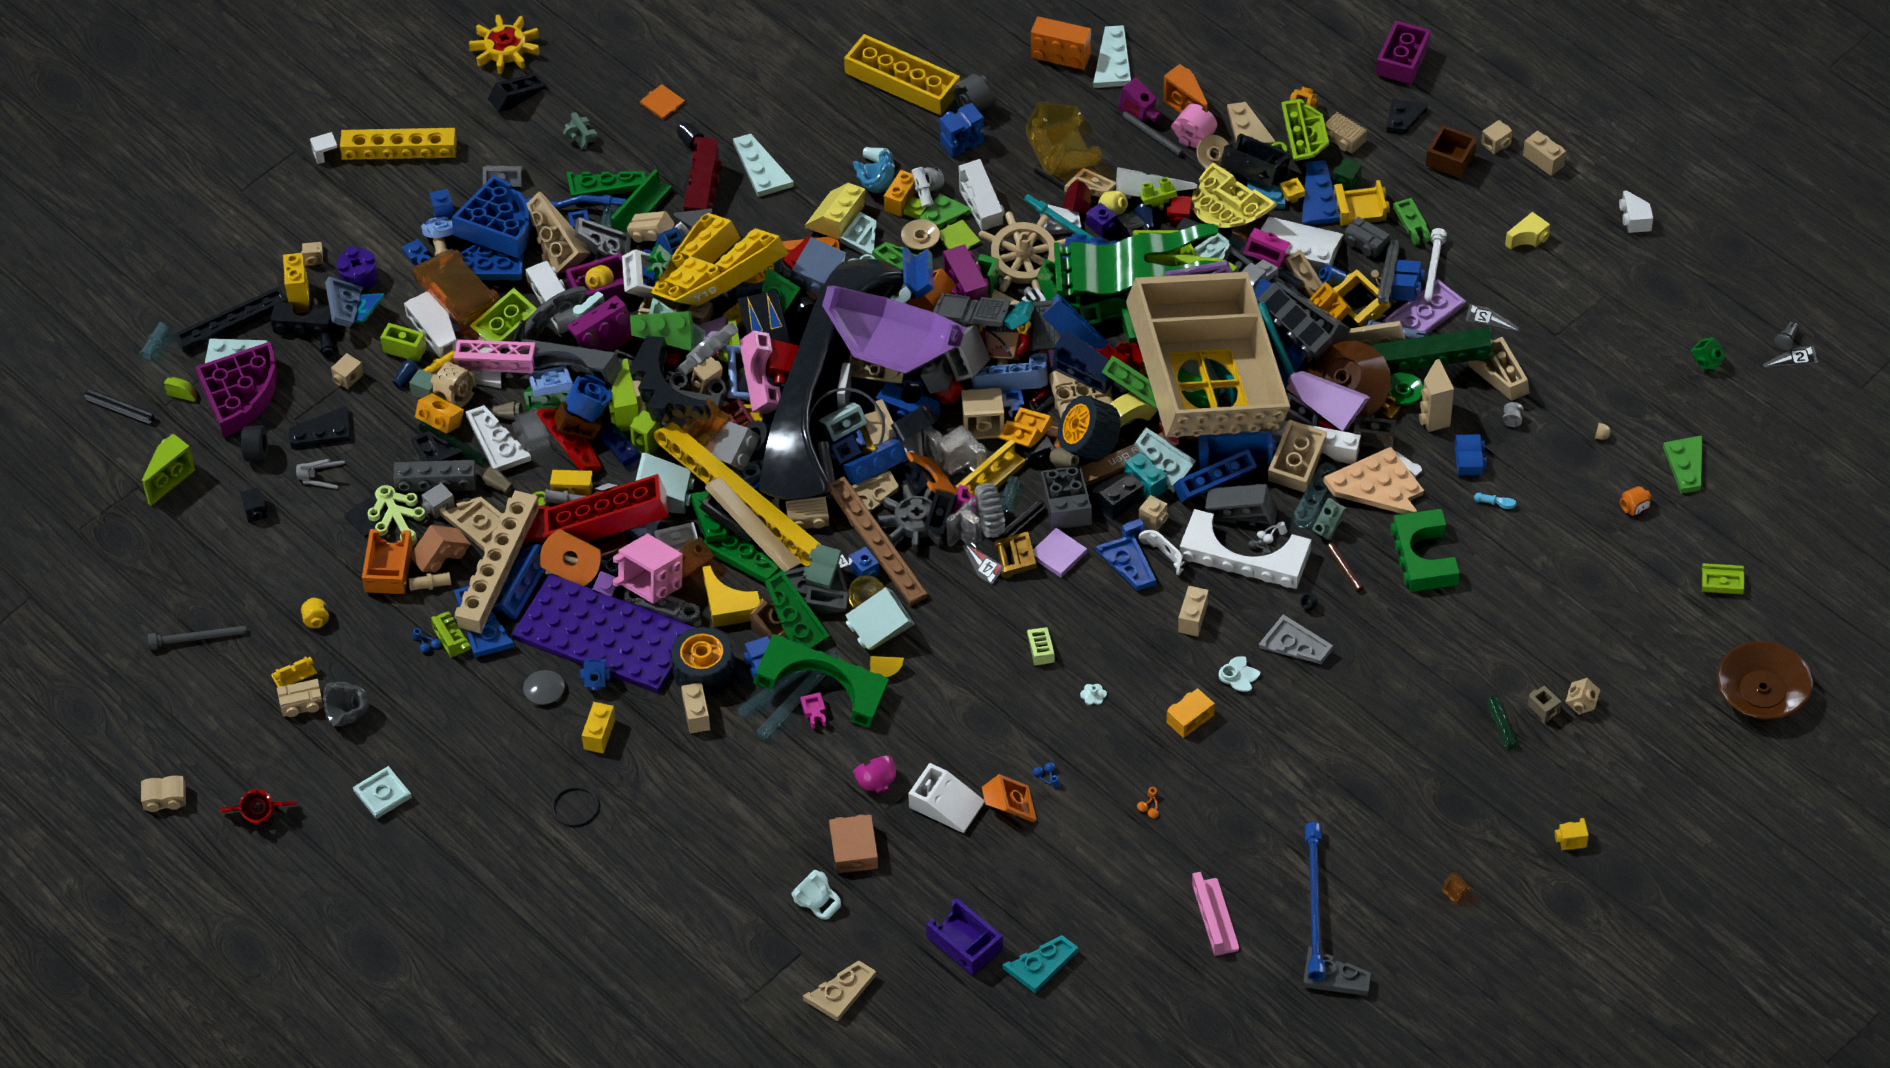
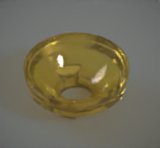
M860 576L849 587V601L856 608L864 603L860 600L859 594L865 592L871 598L884 589V586L875 577Z

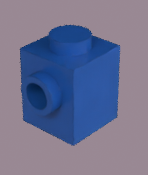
M448 189L429 193L434 218L445 216L451 219L454 211Z
M866 546L849 555V568L862 584L880 575L879 562Z

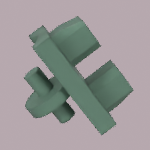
M576 112L571 113V122L565 125L563 135L566 139L576 140L581 149H587L588 143L596 141L597 132L595 129L587 130L590 125L587 117L580 118Z
M1328 498L1312 530L1325 539L1331 540L1337 526L1342 522L1341 518L1346 507Z

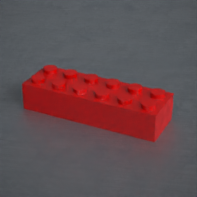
M656 474L544 509L545 536L548 538L552 533L561 529L585 542H589L667 518L668 505L665 487L659 475Z

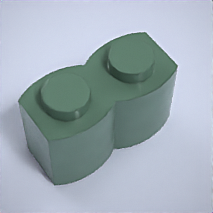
M817 544L816 549H812L810 552L809 561L812 562L809 567H805L803 578L806 579L805 585L830 589L841 558V550Z

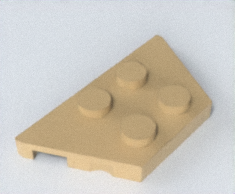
M482 497L471 499L468 502L457 503V507L445 510V507L439 509L440 516L455 528H458L462 534L483 551H485L486 545L490 544L493 530L497 529L499 518L502 514Z

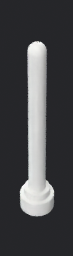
M1441 228L1433 229L1430 239L1433 243L1424 296L1426 301H1431L1440 249L1447 237L1446 231Z

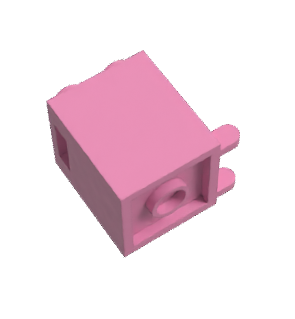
M648 533L619 549V553L613 556V562L619 563L618 577L613 579V585H622L652 604L682 587L683 554Z

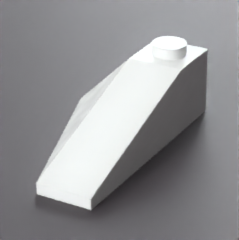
M1118 167L1116 191L1123 192L1126 198L1131 199L1132 196H1140L1139 193L1142 192L1143 183L1151 182L1153 188L1160 187L1159 180L1165 177L1154 174L1146 175V173ZM1169 178L1176 191L1195 189L1198 185L1193 182Z

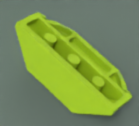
M1301 99L1281 102L1293 161L1315 157L1329 145L1323 114L1305 104Z

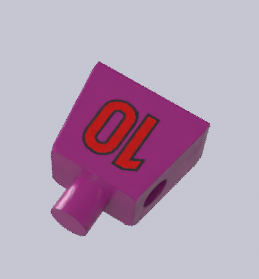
M1136 77L1123 87L1118 106L1119 110L1129 112L1142 122L1147 118L1156 122L1161 116V113L1155 109L1156 96Z

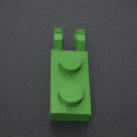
M1412 198L1393 203V208L1408 235H1410L1415 246L1420 244V238L1417 234L1419 231H1421L1425 242L1431 241L1427 224Z

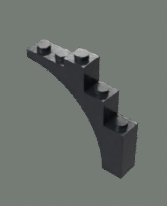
M646 336L629 371L633 381H641L638 390L643 402H648L647 409L652 421L671 422L673 417L709 420L712 414L707 400L683 395L673 389L664 379V366L669 354L665 338Z

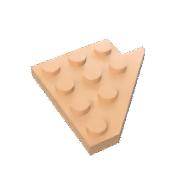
M1392 447L1333 472L1323 479V482L1333 496L1401 514L1417 512L1410 501L1422 496L1424 493L1423 488Z

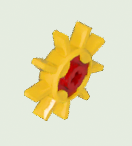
M500 14L496 15L495 22L497 27L488 30L479 24L476 26L477 34L484 37V40L469 41L470 51L485 50L484 53L476 57L479 67L492 59L497 62L498 74H502L505 63L513 61L523 70L525 69V61L522 55L524 53L539 55L540 53L539 45L526 43L539 38L538 29L534 28L522 32L521 29L524 26L522 16H519L513 26L503 25Z

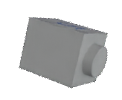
M442 483L422 494V508L435 519L440 517V508L445 507V510L455 507L453 494Z

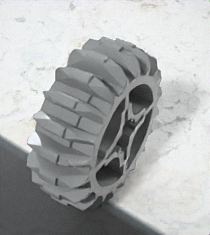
M984 483L976 486L975 489L976 509L980 526L987 538L999 537L1005 531L1003 506L996 486L993 483Z

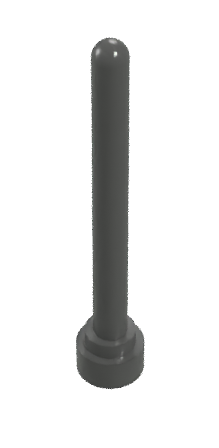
M246 626L168 636L151 633L148 634L149 649L156 650L158 647H162V644L246 634L248 629Z

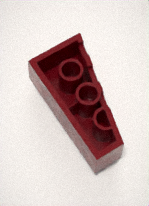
M695 137L694 145L696 152L693 151L692 169L689 171V185H687L684 212L712 209L713 213L712 200L716 199L715 185H719L720 175L718 171H722L723 160L719 158L718 139Z

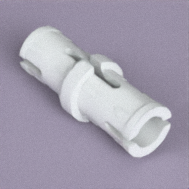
M918 167L913 169L912 174L916 184L915 190L920 197L921 206L928 207L933 205L929 190L930 184L927 183L924 168Z

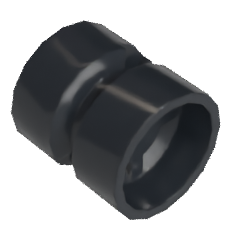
M799 286L801 289L788 310L791 311V314L798 322L802 323L809 320L815 302Z

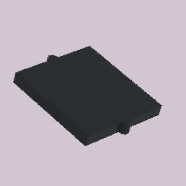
M371 497L359 505L356 504L355 508L344 514V517L365 538L369 536L370 529H375L376 524L382 521L386 513L382 509L379 520H369L368 510L374 508L376 504Z

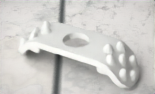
M1155 530L1141 532L1139 534V541L1142 544H1150L1153 548L1158 547L1174 562L1176 575L1180 576L1184 570L1181 568L1184 564V561H1182L1184 555H1181L1179 550Z

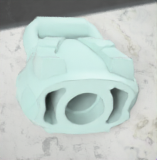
M813 870L791 893L795 903L801 907L810 908L820 919H829L841 907L839 896L830 889L828 878L821 871ZM829 898L834 899L835 901L822 914L819 908Z

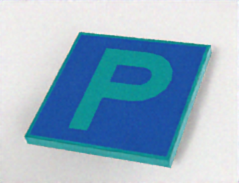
M384 293L360 295L353 323L365 322L384 298Z

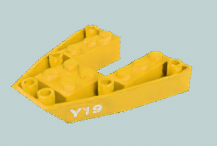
M707 213L692 227L672 255L667 270L663 271L662 276L658 278L651 293L672 301L698 307L738 286L786 256L788 252L778 235L756 228L751 230L744 239L736 243L740 236L732 221ZM735 244L734 248H732L727 254L723 255L716 264H712L722 254H724L732 245Z

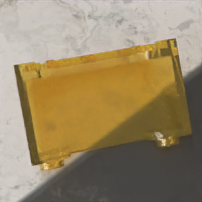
M1038 101L1026 125V136L1047 175L1056 176L1094 166L1102 159L1103 154L1100 148L1092 146L1088 150L1078 131L1083 123V115L1078 106Z

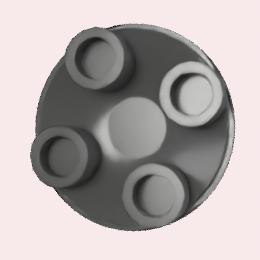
M550 670L532 673L523 685L524 694L533 706L560 701L565 689L562 677Z

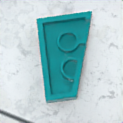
M1023 300L1016 304L1015 309L1006 313L1002 326L1004 325V327L1013 330L1029 321L1035 307L1031 300L1028 302Z
M1061 935L1039 946V949L1029 954L1021 955L1019 959L1011 963L1010 961L1004 963L1003 969L1032 992L1036 993L1078 953V947Z

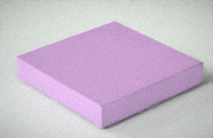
M1055 528L1033 549L1038 563L1061 578L1087 554V548Z

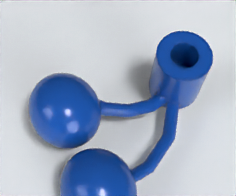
M419 628L413 630L412 639H420L422 641L420 645L421 652L426 653L430 651L431 647L434 649L441 647L442 643L439 639L433 640L430 637L421 636ZM422 638L432 640L431 644L424 643Z
M1049 762L1044 766L1045 771L1050 773L1051 782L1042 779L1041 776L1044 773L1042 767H1035L1033 769V775L1039 777L1046 784H1051L1053 788H1059L1061 785L1058 776H1052V772L1056 768L1054 763Z

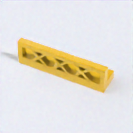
M1010 439L959 484L969 488L968 492L973 497L975 496L976 486L984 483H993L998 489L1026 465V459L1015 452V442Z

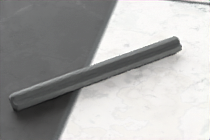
M1391 240L1388 245L1377 296L1379 304H1387L1400 248L1398 240Z

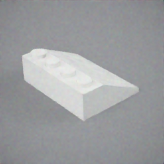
M1268 217L1261 228V231L1274 233L1278 238L1291 243L1285 258L1302 250L1318 277L1323 267L1326 265L1333 266L1343 239V234L1273 217Z

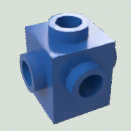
M585 659L584 669L580 670V680L584 681V687H589L590 690H602V687L606 686L607 681H610V669H606V659Z

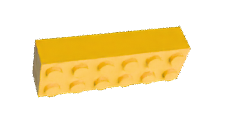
M863 34L844 57L846 74L938 115H942L955 99L953 96L955 88L953 86L960 82L959 75Z

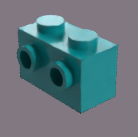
M1139 452L1125 461L1124 472H1131L1144 485V495L1147 498L1150 495L1156 498L1166 491V474L1162 469H1158L1149 457Z

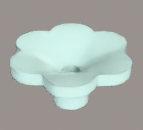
M1087 684L1084 690L1081 691L1080 696L1087 705H1101L1103 699L1107 696V692L1102 689L1100 684Z

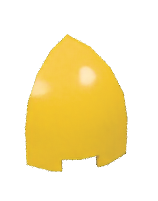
M871 656L870 672L879 673L884 677L892 676L902 667L904 658Z

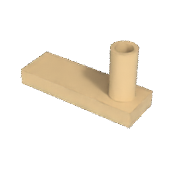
M1302 250L1283 260L1286 264L1284 268L1305 282V287L1302 291L1310 299L1323 283Z

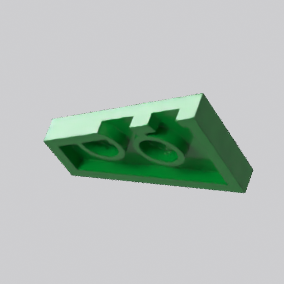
M767 267L761 293L776 290L784 316L801 288Z
M709 492L692 493L691 502L706 542L726 539L727 527L699 508Z

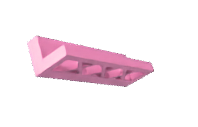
M457 340L454 362L455 365L469 371L534 373L535 364L533 358L536 345L535 342ZM461 347L471 348L468 352H460ZM484 347L491 349L487 353H481L479 351ZM503 348H509L511 350L506 354H501L499 352ZM522 349H530L529 355L520 354L519 351Z

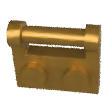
M1029 532L1001 538L994 542L1002 565L1000 572L1003 578H1010L1013 574L1037 568ZM1011 546L1015 561L1013 565H1009L1006 548Z

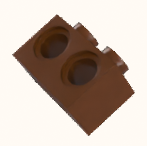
M562 402L554 415L557 432L594 440L602 427L600 417L595 422H590L577 414H571L567 410V403Z

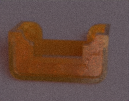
M449 249L418 264L411 272L420 287L424 288L450 315V318L459 325V330L466 335L472 330L470 325L498 302L500 297L494 289L489 290L462 260L464 257L457 249L455 251Z

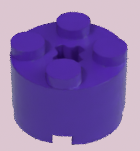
M350 246L338 257L336 265L339 280L362 286L363 289L367 288V290L376 284L378 273L375 257L372 252Z

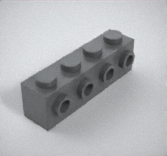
M475 460L394 462L393 479L396 493L427 492L440 483L449 491L476 490L477 472Z

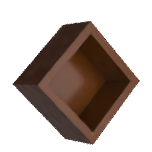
M1442 125L1427 150L1426 166L1461 178L1476 153L1478 137Z

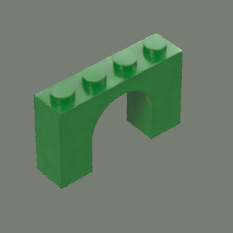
M1442 509L1394 515L1393 524H1390L1391 535L1396 538L1394 541L1395 550L1400 553L1399 565L1400 568H1404L1403 579L1404 583L1408 584L1410 592L1457 586L1460 573L1455 557L1427 560L1417 556L1411 549L1415 543L1421 540L1445 537L1446 522Z

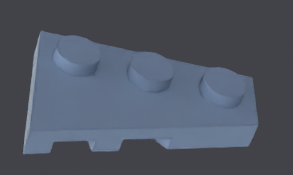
M328 277L325 283L332 323L350 328L355 318L356 307L363 287Z

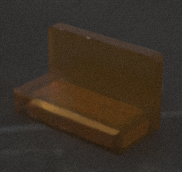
M710 398L707 399L712 414L710 419H689L682 426L686 433L703 446H707L731 419V416L720 410Z

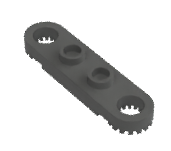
M629 589L625 592L626 602L679 622L693 624L701 617L700 609L696 604L687 603L684 600L669 595L652 604L641 596L638 599L635 598V600L630 598L631 595L636 593ZM689 611L695 612L693 616L690 615L691 617H687L685 614Z

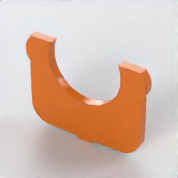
M908 452L907 457L911 462L920 464L934 477L936 483L930 481L926 483L932 492L935 493L936 489L940 488L956 493L948 477L933 459L915 454L914 452Z

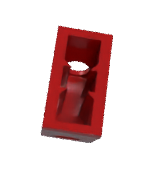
M770 339L772 353L766 363V376L775 378L774 386L784 388L799 346Z

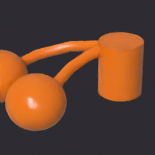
M1150 787L1147 795L1150 798L1148 802H1139L1137 804V809L1140 812H1145L1148 810L1147 804L1153 798L1156 808L1148 810V816L1152 819L1159 816L1155 799L1157 789L1155 787Z

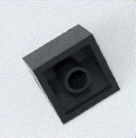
M1118 472L1090 490L1088 496L1113 520L1144 500V485L1131 472Z

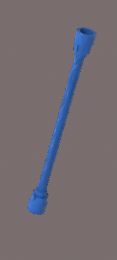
M1310 822L1305 825V842L1308 843L1310 848L1312 956L1308 962V978L1313 981H1321L1326 976L1325 960H1322L1320 953L1319 842L1322 841V826L1317 822Z

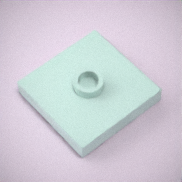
M389 766L353 787L355 794L376 819L412 798L409 790Z

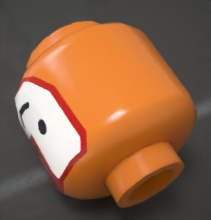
M1637 486L1623 492L1620 504L1625 513L1634 516L1649 510L1652 497L1648 490Z

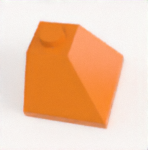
M998 774L982 786L986 805L1031 822L1037 821L1028 785Z

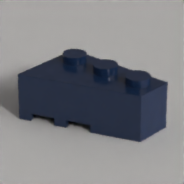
M1067 329L1055 344L1053 369L1106 394L1114 383L1113 379L1102 373L1109 359Z

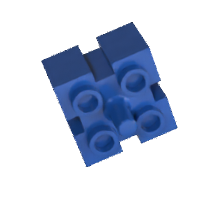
M972 103L960 107L956 114L948 111L943 117L939 118V125L942 131L940 133V144L952 158L964 153L965 148L969 146L972 149L984 143V132L982 131V128H984V117Z

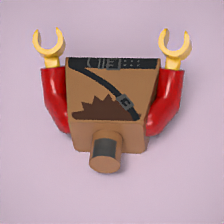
M1029 321L1025 324V327L1022 324L1013 330L1008 327L985 326L984 329L982 328L983 325H977L990 359L997 360V366L1008 365L1009 361H1019L1020 357L1023 356L1030 346L1028 329L1031 327V323Z

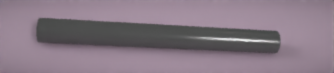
M1125 111L1122 118L1176 155H1182L1183 150L1129 112Z

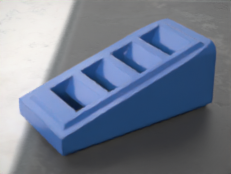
M677 227L665 231L657 237L660 245L671 255L675 253L683 241Z

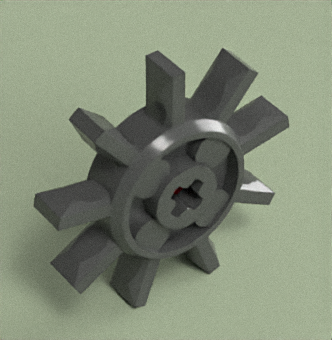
M903 485V496L905 499L900 503L885 496L883 506L894 511L895 515L879 516V526H896L897 529L889 535V540L892 544L897 542L902 536L912 538L913 552H918L920 546L919 539L929 536L938 546L942 545V536L939 533L924 528L932 504L931 499L933 498V492L929 487L922 497L912 496L909 486ZM950 518L946 528L954 529L955 519Z

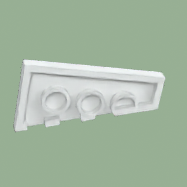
M485 405L466 411V417L492 468L503 471L532 460L531 455L527 451L525 452L521 444L511 437L510 432L499 424L498 419Z

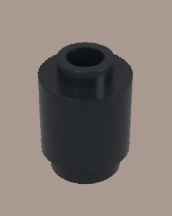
M683 122L677 128L678 137L691 149H695V137L704 138V134L691 123Z

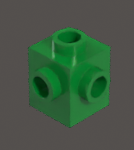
M1715 337L1701 339L1690 350L1702 370L1718 368L1722 364L1721 361L1726 357Z

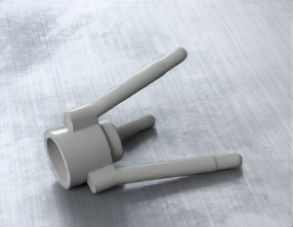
M329 459L297 464V479L303 480V485L312 484L338 489L337 485L310 479L315 477V469L344 465L345 461L330 462Z

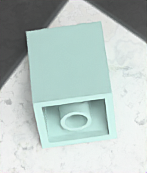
M642 453L636 480L658 474L667 493L668 512L685 514L687 506L691 505L690 491L694 490L695 478H692L691 471L653 455Z
M887 587L845 615L848 619L846 624L852 632L856 631L859 635L857 640L864 649L867 647L871 651L915 625L893 590Z

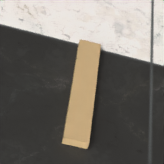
M721 477L707 483L705 489L783 572L799 567L801 562Z

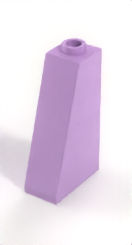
M1304 371L1294 372L1287 381L1289 383L1286 387L1288 391L1341 431L1349 429L1370 399L1369 396Z

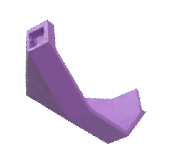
M827 286L822 304L853 357L902 373H911L960 347L966 328L928 310L886 297L837 286Z

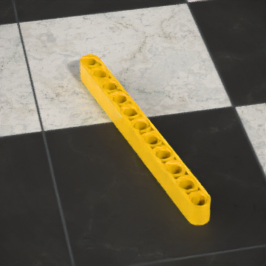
M670 422L654 432L656 442L705 484L721 477L804 566L811 564L812 561H809L811 550L816 549L817 544H820L817 540L674 422Z

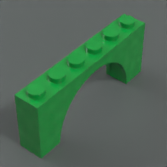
M772 635L755 673L753 684L772 691L783 677L793 672L813 670L825 673L839 681L847 690L852 702L850 721L870 728L886 690L888 678L879 673L865 670L861 666L847 663L843 659L826 655L822 651L808 648L804 644L795 643L783 636Z

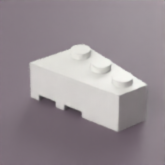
M978 159L960 165V193L968 207L971 208V213L980 229L984 231L1002 225L1005 211L1003 206L999 204L981 160Z

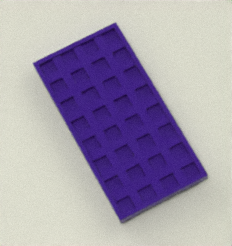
M550 574L513 631L512 639L583 666L585 659H606V669H610V676L659 694L673 671L671 662L673 643L683 632L695 627Z

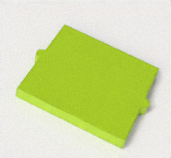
M963 220L947 225L946 228L940 231L939 240L947 249L965 244L969 251V249L981 243L980 239Z

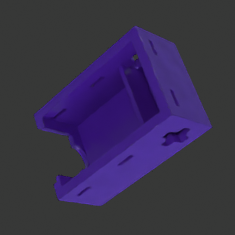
M956 897L951 902L952 912L947 915L942 924L936 925L935 919H931L926 923L927 938L973 976L1003 950V935Z

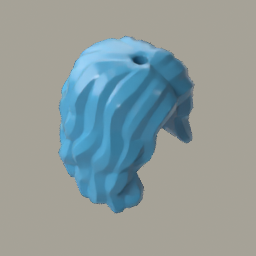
M886 150L879 153V163L864 165L858 161H853L858 180L866 190L875 194L887 191L894 181V161L891 152Z

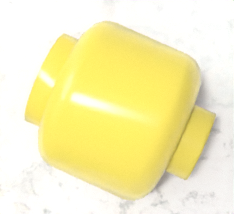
M1120 191L1104 192L1099 199V203L1101 202L1116 215L1123 214L1128 206L1126 196Z

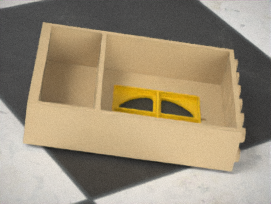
M1248 272L1135 278L1126 303L1166 437L1178 438L1182 436L1237 434L1258 431L1273 432L1280 430L1290 404L1262 315L1257 306L1258 302ZM1211 359L1220 363L1232 374L1234 379L1212 381L1209 378L1204 360ZM1195 360L1198 364L1202 381L1179 382V369L1185 362ZM1236 388L1238 395L1232 407H1218L1213 389ZM1205 390L1211 408L1199 409L1184 397L1182 391Z

